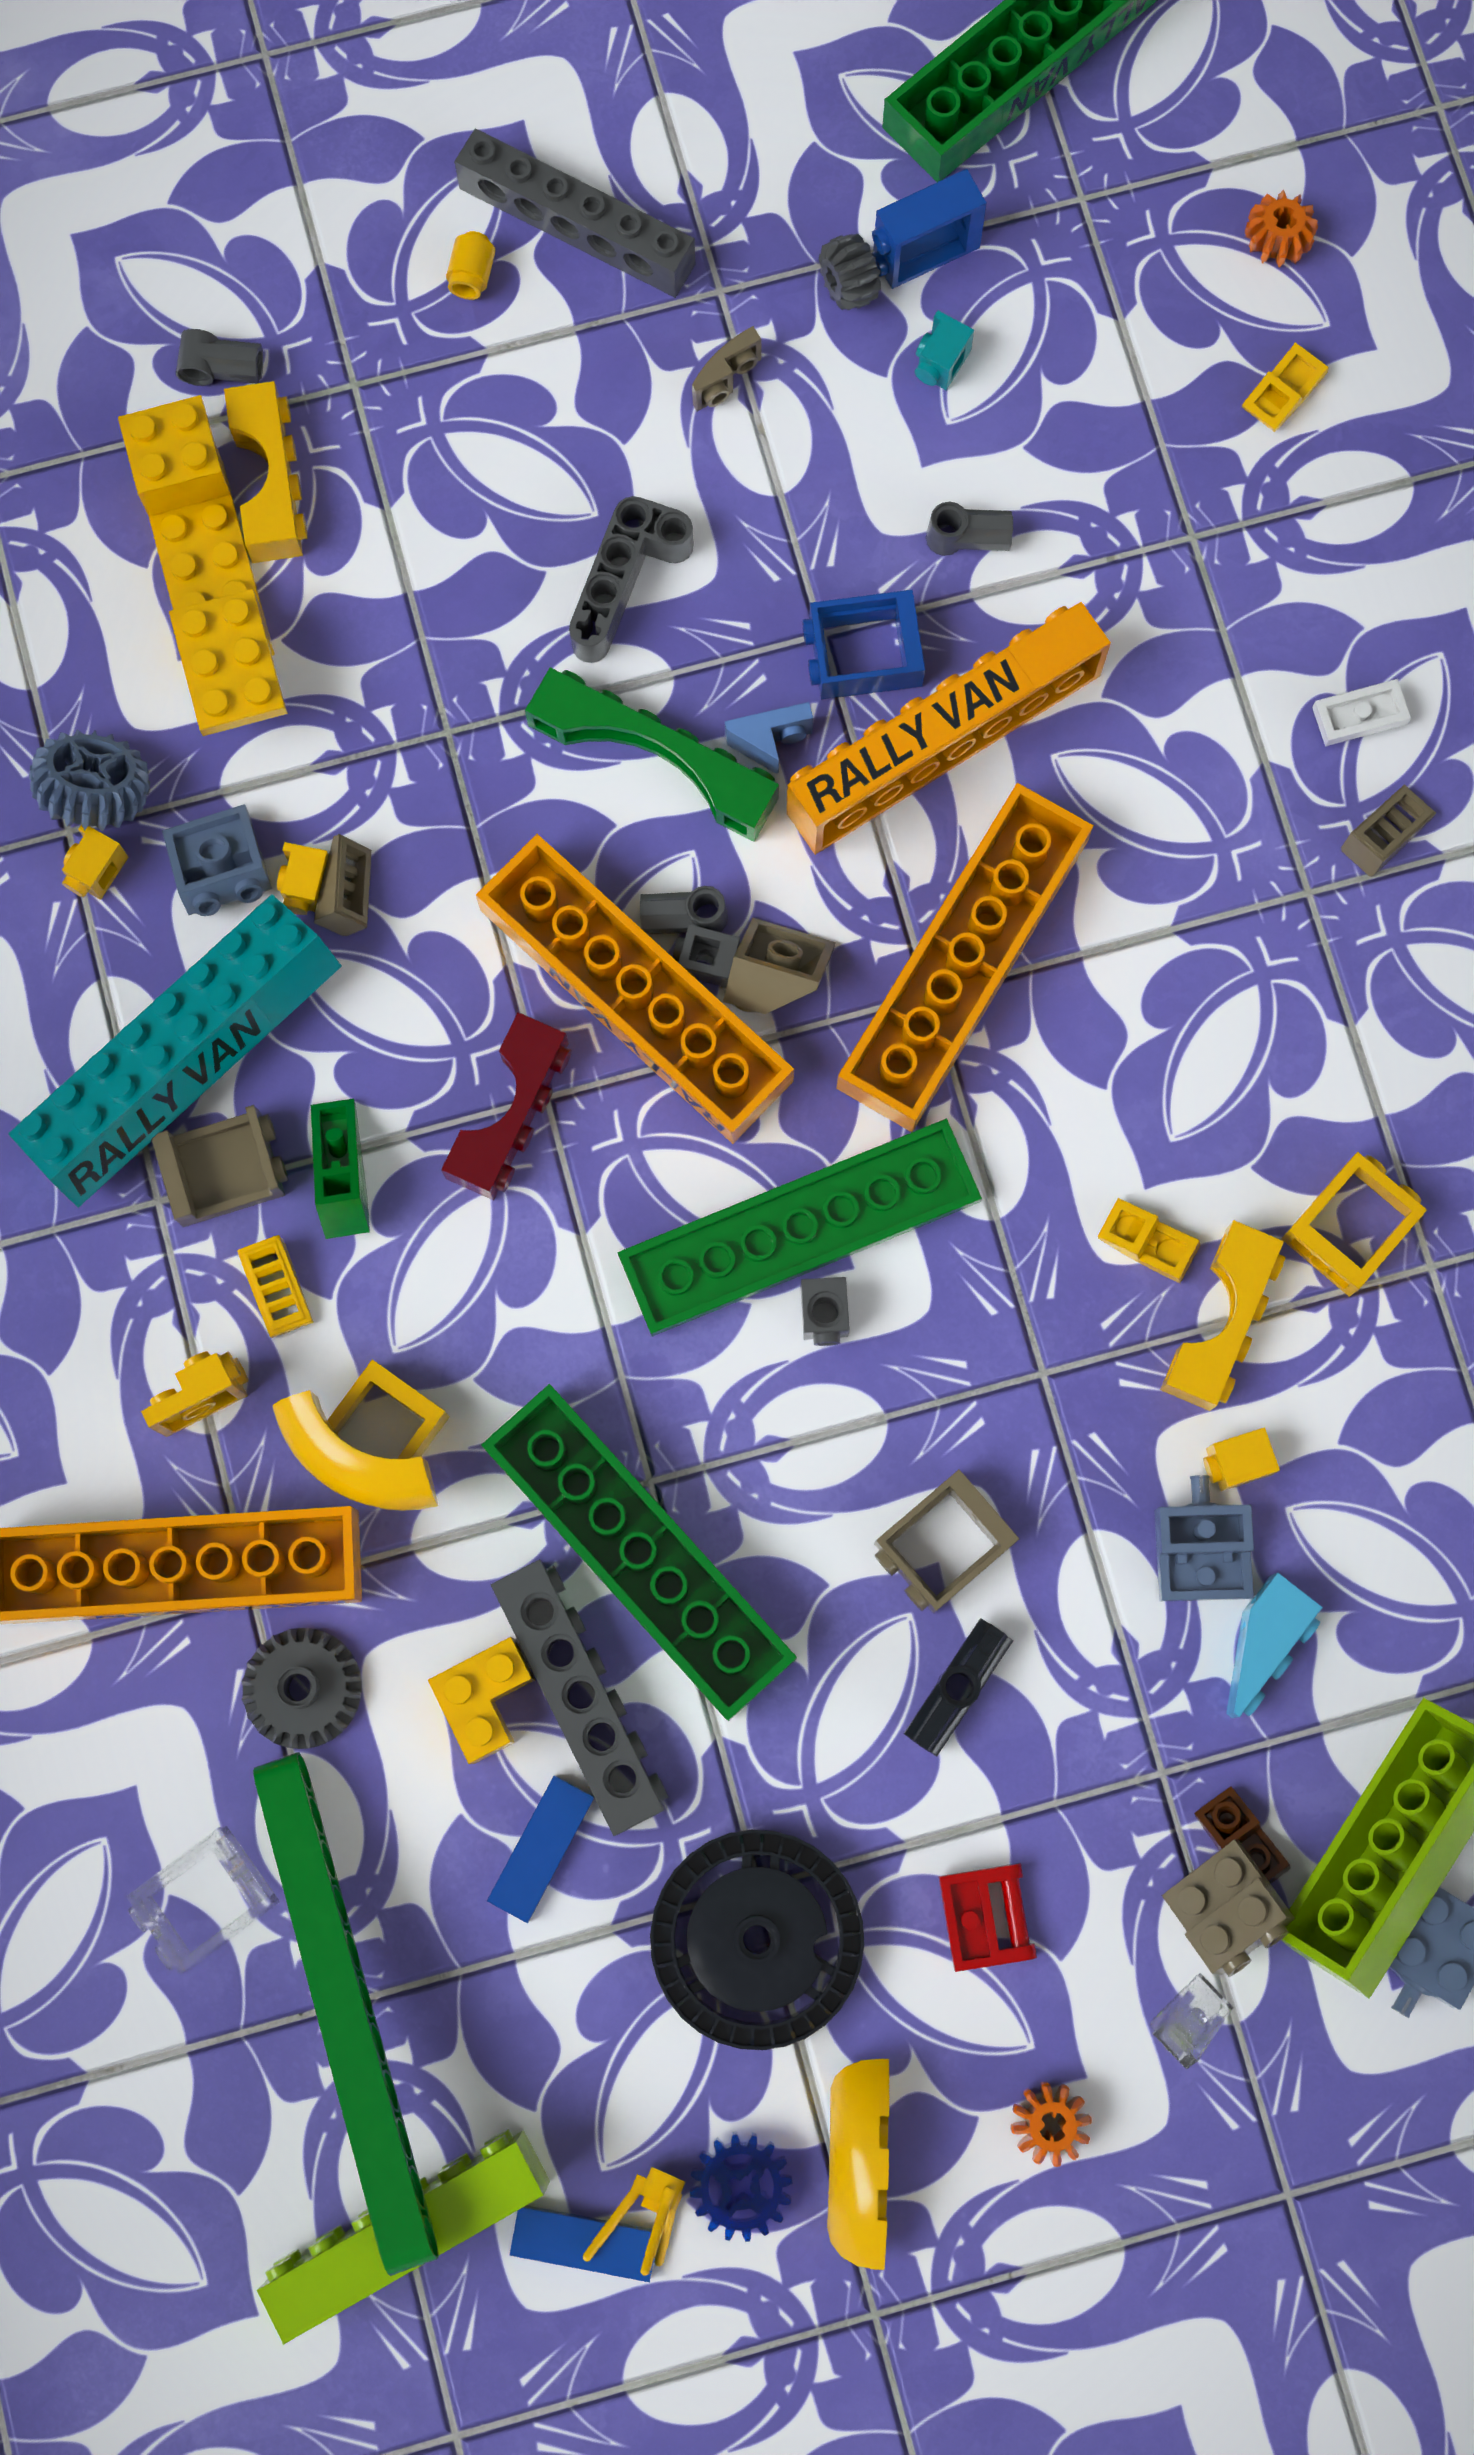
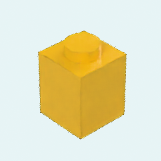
M1265 1427L1213 1443L1206 1448L1208 1456L1203 1458L1206 1473L1210 1476V1482L1212 1484L1218 1482L1220 1491L1253 1482L1280 1471Z

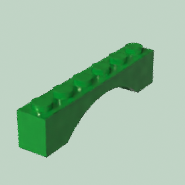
M550 667L525 709L529 727L564 745L582 742H615L635 746L658 755L678 768L697 787L708 803L716 823L755 842L779 799V784L775 782V778L767 771L758 767H753L751 770L737 763L735 756L724 749L715 748L711 750L700 744L698 738L689 731L677 728L674 731L666 727L650 711L639 709L637 712L623 705L622 699L616 694L604 689L598 692L586 686L585 681L571 671L564 670L561 673Z

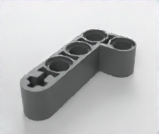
M636 496L626 497L617 504L570 621L571 645L573 653L578 659L583 662L594 663L603 659L609 652L646 555L675 564L683 562L690 557L694 546L693 525L687 514ZM631 519H639L644 522L636 528L625 525ZM672 532H677L684 536L678 541H669L664 538ZM618 556L629 559L626 564L620 566L610 563L614 557ZM601 594H610L615 597L611 602L605 604L595 601V598ZM593 620L595 622L597 635L590 636L593 629Z

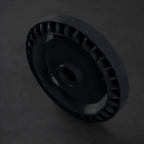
M750 1829L731 1832L710 1840L691 1852L674 1869L665 1883L653 1912L650 1931L651 1958L656 1978L666 1999L679 2016L700 2034L720 2044L738 2049L768 2050L786 2047L808 2038L824 2027L841 2010L853 1991L861 1969L864 1951L863 1920L857 1899L847 1879L832 1860L815 1846L795 1836L774 1830ZM752 1855H770V1868L751 1867ZM742 1856V1868L718 1878L702 1893L696 1902L687 1929L688 1953L677 1957L675 1942L677 1918L688 1892L706 1872L722 1862ZM780 1858L803 1868L817 1880L827 1893L834 1907L839 1929V1947L835 1965L814 1953V1945L817 1939L827 1935L826 1922L817 1900L800 1881L779 1870ZM754 1925L765 1927L771 1935L769 1946L760 1952L749 1950L743 1941L746 1930ZM691 1963L698 1980L690 1984L687 1983L681 1970L683 1966ZM821 1970L830 1975L822 1991L812 1986ZM705 1988L711 1995L726 2005L751 2012L771 2011L784 2007L797 2000L804 1993L813 1998V2000L796 2013L779 2020L744 2022L727 2017L712 2009L697 1996L696 1992Z

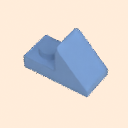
M809 702L725 721L727 745L776 774L779 773V757L775 742L781 741L783 744L796 743L803 740L806 735L812 734L813 715Z

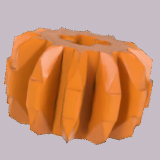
M1283 189L1278 194L1276 200L1267 193L1262 198L1260 205L1255 204L1250 210L1249 222H1247L1245 228V238L1250 239V253L1262 252V264L1269 260V258H1274L1279 268L1285 263L1286 258L1296 264L1301 259L1303 253H1308L1311 250L1315 241L1314 236L1318 229V220L1312 218L1314 213L1313 205H1300L1302 201L1301 194L1293 200L1287 199Z
M1045 2081L1041 2082L1040 2086L1042 2098L1037 2099L1029 2088L1023 2091L1025 2098L1031 2105L1029 2108L1020 2104L1013 2105L1012 2111L1016 2115L1025 2118V2121L1011 2124L1010 2129L1013 2134H1027L1019 2141L1017 2147L1024 2153L1035 2146L1032 2157L1034 2163L1040 2165L1044 2161L1047 2151H1049L1053 2166L1059 2167L1062 2162L1060 2151L1065 2149L1069 2157L1076 2160L1079 2154L1071 2145L1072 2142L1076 2140L1082 2144L1089 2143L1090 2137L1084 2132L1077 2130V2127L1091 2124L1092 2118L1089 2114H1075L1085 2104L1081 2096L1073 2097L1067 2102L1070 2089L1067 2085L1061 2084L1057 2089L1055 2097H1053L1051 2086ZM1047 2113H1050L1053 2118H1056L1057 2113L1062 2116L1057 2121L1060 2130L1054 2135L1049 2130H1046L1045 2135L1040 2133L1045 2126L1042 2117Z

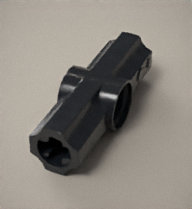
M980 1618L946 1670L940 1675L936 1685L903 1734L937 1757L970 1706L978 1699L980 1691L1014 1640L994 1625ZM961 1674L969 1680L971 1691L965 1700L957 1701L948 1695L946 1683L951 1675Z

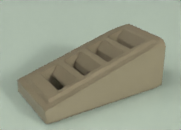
M1404 784L1350 833L1341 850L1368 876L1372 877L1435 816L1436 812ZM1397 805L1402 807L1415 821L1412 823L1395 807ZM1385 817H1387L1392 823H1394V824H1395L1401 831H1403V832L1400 833L1393 825H1391V824L1385 819ZM1374 828L1390 844L1388 845L1372 829Z
M341 834L333 836L316 904L314 923L341 936H349L367 928L372 850ZM346 858L355 862V865L347 864Z

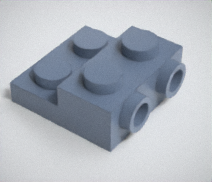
M245 804L162 830L178 894L188 916L195 913L200 916H211L217 913L223 904L236 900L251 903L258 900L264 891L272 889L264 858L258 846L250 814Z

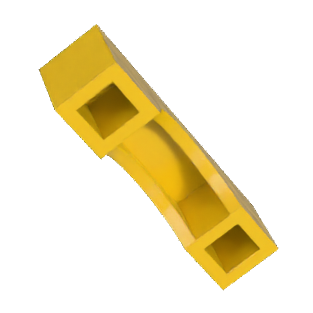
M274 381L224 388L229 429L236 447L257 453L269 465L267 479L262 489L255 497L240 506L244 541L252 563H260L303 556L301 540L308 539L304 514H297L295 501L302 500V491L298 474H291L290 462L297 461L293 436H286L284 423L291 422L287 396H279Z
M1235 1220L1230 1223L1225 1230L1210 1267L1224 1284L1229 1297L1230 1307L1227 1323L1222 1332L1216 1337L1204 1342L1182 1343L1176 1349L1160 1388L1161 1391L1208 1411L1214 1409L1218 1402L1226 1404L1236 1379L1229 1376L1235 1361L1241 1363L1244 1361L1252 1343V1338L1246 1336L1251 1321L1259 1322L1266 1309L1269 1297L1263 1295L1268 1279L1276 1281L1283 1267L1286 1257L1279 1254L1284 1242L1283 1240Z

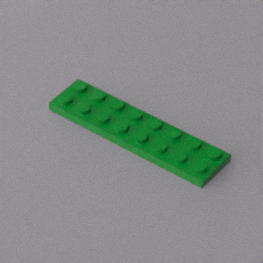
M946 1118L617 1253L651 1337L973 1206L980 1203L982 1197Z

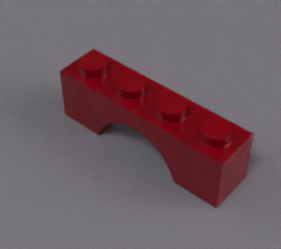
M517 1012L499 1049L502 1062L510 1069L516 1080L514 1101L508 1112L495 1124L479 1130H460L441 1169L445 1179L493 1201L498 1190L506 1191L515 1172V1168L510 1165L517 1151L524 1152L531 1141L534 1128L530 1127L535 1113L536 1111L543 1113L550 1101L553 1089L548 1086L555 1072L562 1074L570 1059L572 1050L567 1048L569 1043L565 1032Z

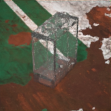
M227 1826L215 1829L126 1896L132 1904L128 1911L135 1924L143 1932L148 1929L159 1943L155 1947L158 1957L169 1970L176 1968L179 1974L191 1970L280 1903ZM213 1852L251 1907L190 1952L153 1899V1896Z

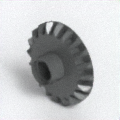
M296 1628L273 1635L257 1648L253 1657L247 1662L245 1675L242 1679V1702L247 1712V1718L261 1735L273 1743L287 1748L308 1749L333 1740L348 1727L358 1710L361 1700V1674L353 1654L340 1640L317 1629ZM303 1674L310 1681V1693L305 1699L296 1701L290 1695L289 1686L293 1678Z

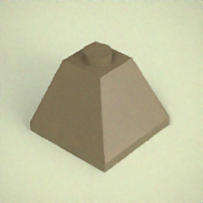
M752 918L734 955L723 1002L735 1005L738 1009L745 1012L767 1014L816 991L834 951L836 942Z

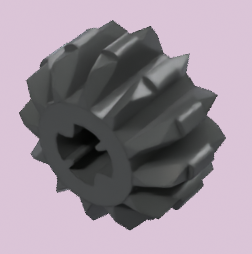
M859 234L840 235L833 238L829 243L822 245L821 254H819V263L822 267L820 273L825 281L824 286L828 288L830 298L836 301L837 306L842 310H850L856 307L859 309L870 304V301L878 298L879 290H881V281L878 277L880 270L875 262L876 257L872 255L870 245L864 242Z

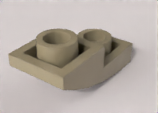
M754 326L727 342L709 359L698 373L692 384L693 406L696 411L707 406L715 407L723 403L733 393V375L735 373L744 374L750 371L761 360L762 339Z

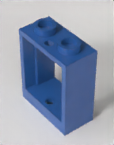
M964 169L876 211L875 230L872 231L874 242L872 255L876 257L875 262L880 270L878 276H885L891 289L980 248L987 202L968 169Z
M913 589L810 603L809 619H802L805 645H813L815 659L808 660L811 686L819 685L821 700L923 687L925 666ZM895 619L902 667L830 676L823 628Z

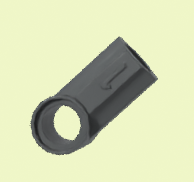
M187 329L181 333L176 366V376L181 381L191 385L206 386L210 385L213 379L259 383V380L262 379L264 365L261 344L219 340L212 333L201 329Z
M942 502L931 513L925 537L927 545L933 552L943 556L952 555L959 549L1010 551L1013 534L1012 511L964 509V507L955 502ZM950 525L956 532L946 533L940 530L938 526Z
M701 886L691 892L640 895L641 929L647 934L685 933L689 925L722 932L727 925L728 915L724 897L714 887ZM709 904L718 908L717 913L711 918H700L696 915L697 910L703 905Z

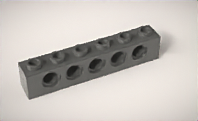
M476 128L454 161L460 190L676 298L696 265L695 238Z
M539 1559L490 1584L613 1836L664 1811L665 1808L661 1801L669 1798L658 1774L654 1773L648 1776L640 1760L648 1756L636 1730L628 1734L620 1719L627 1712L617 1691L613 1689L607 1692L599 1677L607 1671L595 1647L587 1651L579 1636L586 1629L574 1606L566 1610L558 1594L566 1590L555 1566L552 1565L546 1569L544 1563ZM538 1600L551 1602L554 1610L552 1619L544 1625H535L529 1618V1609ZM558 1641H568L574 1649L572 1661L563 1667L554 1666L549 1658L550 1648ZM579 1682H588L595 1692L592 1704L584 1709L574 1707L569 1699L571 1688ZM600 1723L609 1724L615 1732L614 1744L605 1751L595 1749L590 1742L591 1730ZM620 1765L631 1767L636 1774L635 1786L626 1793L616 1791L610 1782L612 1771Z

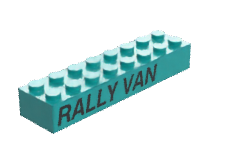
M271 894L36 1109L26 1116L8 1135L44 1175L79 1208L148 1145L153 1137L171 1124L338 971L342 965L322 939Z

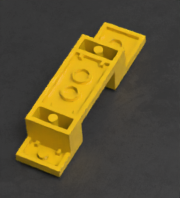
M198 395L119 416L118 421L138 496L149 516L173 608V610L169 611L202 736L288 714L272 658L275 655L227 474L213 438L202 396Z

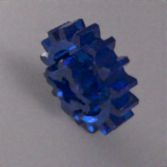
M737 2131L732 2132L731 2144L726 2146L721 2139L715 2138L713 2143L716 2152L712 2155L702 2150L699 2154V2158L705 2164L704 2169L692 2168L691 2177L700 2181L701 2185L690 2189V2197L702 2198L703 2201L695 2209V2214L697 2217L709 2213L711 2219L708 2224V2230L713 2232L719 2225L724 2226L725 2240L728 2241L733 2237L735 2230L742 2231L745 2242H750L751 2229L756 2227L764 2236L768 2235L767 2220L771 2218L781 2223L784 2218L777 2207L779 2204L790 2205L792 2200L789 2194L782 2191V2187L793 2184L792 2175L780 2174L779 2172L787 2164L785 2156L773 2159L771 2155L775 2147L774 2143L770 2141L763 2148L758 2147L757 2134L753 2132L747 2143H741ZM736 2154L751 2155L745 2163L731 2164L725 2159ZM766 2168L770 2171L773 2179V2193L771 2197L761 2188L760 2178ZM751 2173L749 2189L752 2193L748 2195L745 2192H741L731 2200L733 2191L731 2179L734 2177L736 2180L741 2181ZM711 2175L721 2184L722 2195L716 2205L709 2191ZM752 2209L757 2213L749 2218L732 2217L738 2210Z

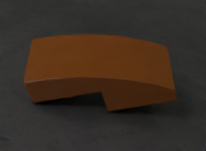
M1232 1786L1194 1813L1219 1851L1234 1839L1239 1840L1270 1884L1291 1869L1289 1862L1262 1830L1259 1820Z

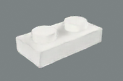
M1398 679L1317 700L1312 707L1325 747L1407 725L1411 719Z

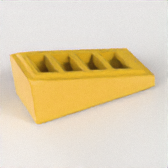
M280 1235L237 1250L271 1338L314 1323L286 1244ZM277 1254L278 1260L259 1267L255 1266V1261ZM283 1270L285 1277L262 1285L260 1278ZM290 1288L292 1294L268 1303L266 1296ZM296 1304L298 1312L277 1320L274 1319L273 1312Z

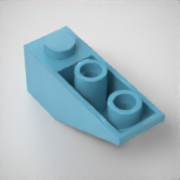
M1279 1573L1268 1577L1242 1612L1226 1712L1231 1718H1239L1243 1712L1250 1716L1257 1709L1265 1697V1694L1260 1691L1270 1676L1277 1680L1285 1672L1293 1660L1288 1655L1289 1651L1298 1640L1305 1643L1321 1623L1315 1617L1323 1607Z

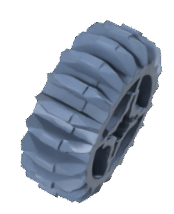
M77 729L74 736L60 732L57 740L46 739L45 746L37 748L29 771L32 798L37 800L39 810L49 811L51 820L63 818L67 827L74 823L82 825L84 831L88 826H97L103 831L107 824L120 828L124 820L133 821L135 815L143 811V806L146 804V798L150 790L147 762L141 759L140 751L130 750L128 741L116 742L113 734L102 737L98 736L96 731L92 735H87Z

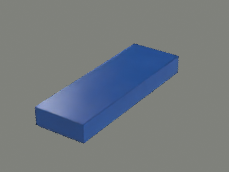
M554 1775L487 1902L523 1922L529 1923L594 1801V1796Z
M526 2205L517 2211L509 2256L650 2283L653 2264L648 2275L644 2276L640 2271L652 2229L619 2223L593 2258L586 2262L583 2260V2254L607 2222L606 2220Z

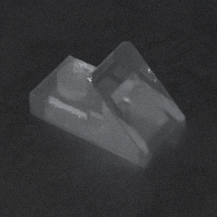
M1199 1973L1153 2018L1150 2023L1151 2028L1154 2030L1152 2034L1187 2070L1199 2061L1234 2007Z

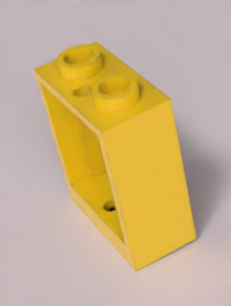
M1359 1152L1344 1165L1281 1238V1240L1349 1297L1362 1287L1427 1211L1420 1204L1421 1198L1414 1190L1404 1184L1398 1186L1385 1175L1387 1171L1377 1159L1369 1155L1364 1157ZM1353 1174L1405 1216L1361 1268L1309 1225Z
M372 1359L328 1418V1422L338 1434L372 1386L375 1385L424 1420L397 1459L422 1456L450 1416L439 1406Z

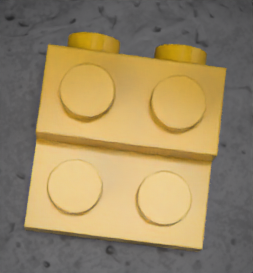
M205 1351L187 1359L183 1363L185 1368L175 1373L182 1390L176 1392L175 1389H169L157 1394L150 1399L151 1406L141 1411L148 1427L168 1437L247 1397L248 1395L243 1384L248 1382L249 1379L237 1357L233 1359L229 1351L222 1355L218 1353L210 1355L208 1351Z

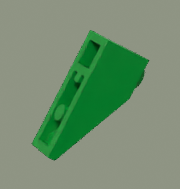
M353 1098L310 1105L315 1206L325 1239L369 1233L368 1196L355 1100Z

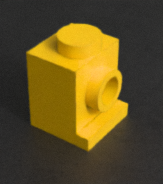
M81 825L78 830L83 838L79 844L75 843L69 848L64 858L62 871L66 877L62 881V885L80 897L84 898L89 893L101 900L129 857L120 843L90 826L84 831Z
M284 842L282 851L288 860V865L280 867L277 878V890L281 891L280 893L284 899L283 904L297 915H307L308 911L315 912L329 854L326 850Z

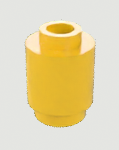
M469 231L455 238L446 279L449 282V291L457 297L475 300L487 288L496 249L484 234Z

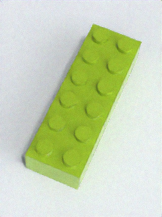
M1423 1697L1289 1909L1296 1919L1285 1926L1289 1933L1281 1941L1297 1954L1368 1999L1374 1993L1474 1832L1473 1723Z
M509 2129L497 2134L484 2143L485 2146L480 2149L481 2155L472 2160L468 2153L455 2158L442 2167L443 2170L437 2173L439 2179L430 2184L426 2177L420 2179L439 2255L544 2196L550 2180L524 2130L512 2136ZM368 2209L358 2215L359 2218L351 2223L353 2228L344 2232L342 2226L339 2225L315 2239L316 2242L308 2247L310 2252L302 2256L299 2249L273 2263V2267L265 2272L268 2279L256 2291L283 2345L420 2267L417 2266L392 2276L388 2275L379 2254Z

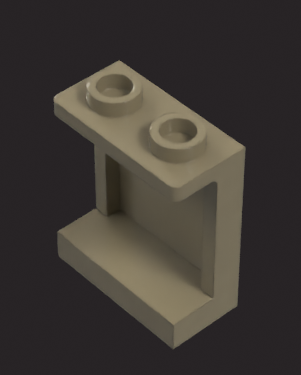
M255 1105L245 1107L247 1113L175 1136L167 1130L158 1133L151 1139L174 1220L182 1227L285 1196L282 1182L288 1181L287 1171L280 1155L274 1157L270 1141L276 1139L275 1130L268 1114L262 1116Z

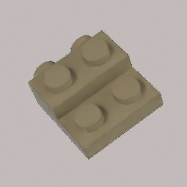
M1235 1839L1161 1895L1187 1931L1184 1935L1210 1972L1217 1975H1222L1226 1972L1228 1977L1235 1975L1250 1964L1252 1960L1248 1954L1263 1944L1267 1949L1287 1936L1289 1931L1285 1926L1296 1919L1240 1841Z

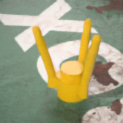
M651 2167L647 2178L637 2174L628 2194L584 2252L583 2260L588 2262L593 2258L639 2195H642L644 2198L640 2206L656 2212L657 2215L640 2272L644 2276L648 2275L654 2258L655 2265L658 2267L662 2266L668 2249L676 2210L683 2194L681 2193L686 2182Z

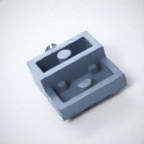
M1200 1475L1190 1476L1192 1503L1180 1507H1159L1154 1510L1159 1602L1254 1598L1251 1552L1254 1551L1251 1505H1219L1210 1503L1209 1475H1202L1201 1477Z
M1440 1887L1389 1967L1405 1983L1393 2006H1391L1393 2010L1410 2018V2014L1421 1994L1433 1996L1449 2007L1461 2010L1474 1986V1908Z

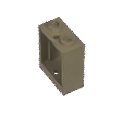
M958 1469L875 1541L874 1545L879 1551L874 1556L891 1576L898 1571L909 1584L904 1592L921 1611L928 1607L934 1614L1015 1544L1019 1538ZM950 1494L994 1546L936 1596L892 1543Z

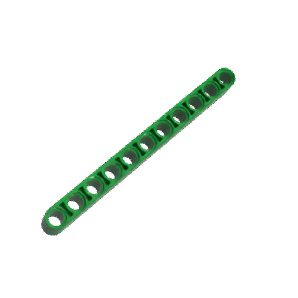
M296 1752L254 1767L253 1775L379 2254L386 2272L392 2276L438 2259V2245L310 1775L302 1755Z

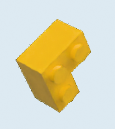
M512 1637L428 1679L468 1764H475L515 1743L495 1701L535 1681V1678L516 1640Z

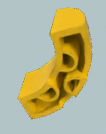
M310 1390L291 1395L273 1404L272 1408L279 1429L294 1456L318 1481L334 1492L350 1500L387 1510H421L439 1506L428 1461L422 1456L407 1459H389L373 1456L351 1447L334 1431L326 1419L318 1396Z
M889 2059L861 2060L848 2065L834 2077L830 2088V2157L827 2230L830 2243L844 2259L856 2266L874 2270H885L886 2213L889 2180Z

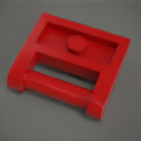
M1021 1863L938 1876L955 1972L1037 1958L1035 1943H1030L1023 1906L1019 1878H1023ZM1001 1882L1011 1940V1947L1001 1949L998 1947L988 1883Z

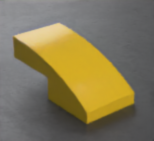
M1295 342L1272 372L1268 371L1244 401L1242 408L1273 432H1276L1328 373L1329 367Z
M1120 1198L1115 1202L1098 1234V1239L1178 1283H1181L1201 1246L1200 1240L1159 1222L1158 1216Z

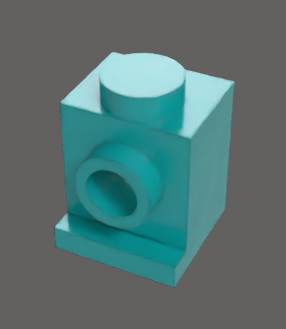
M938 310L933 318L932 334L927 332L916 350V356L919 357V364L914 371L916 377L927 385H937L947 391L972 350L974 329Z

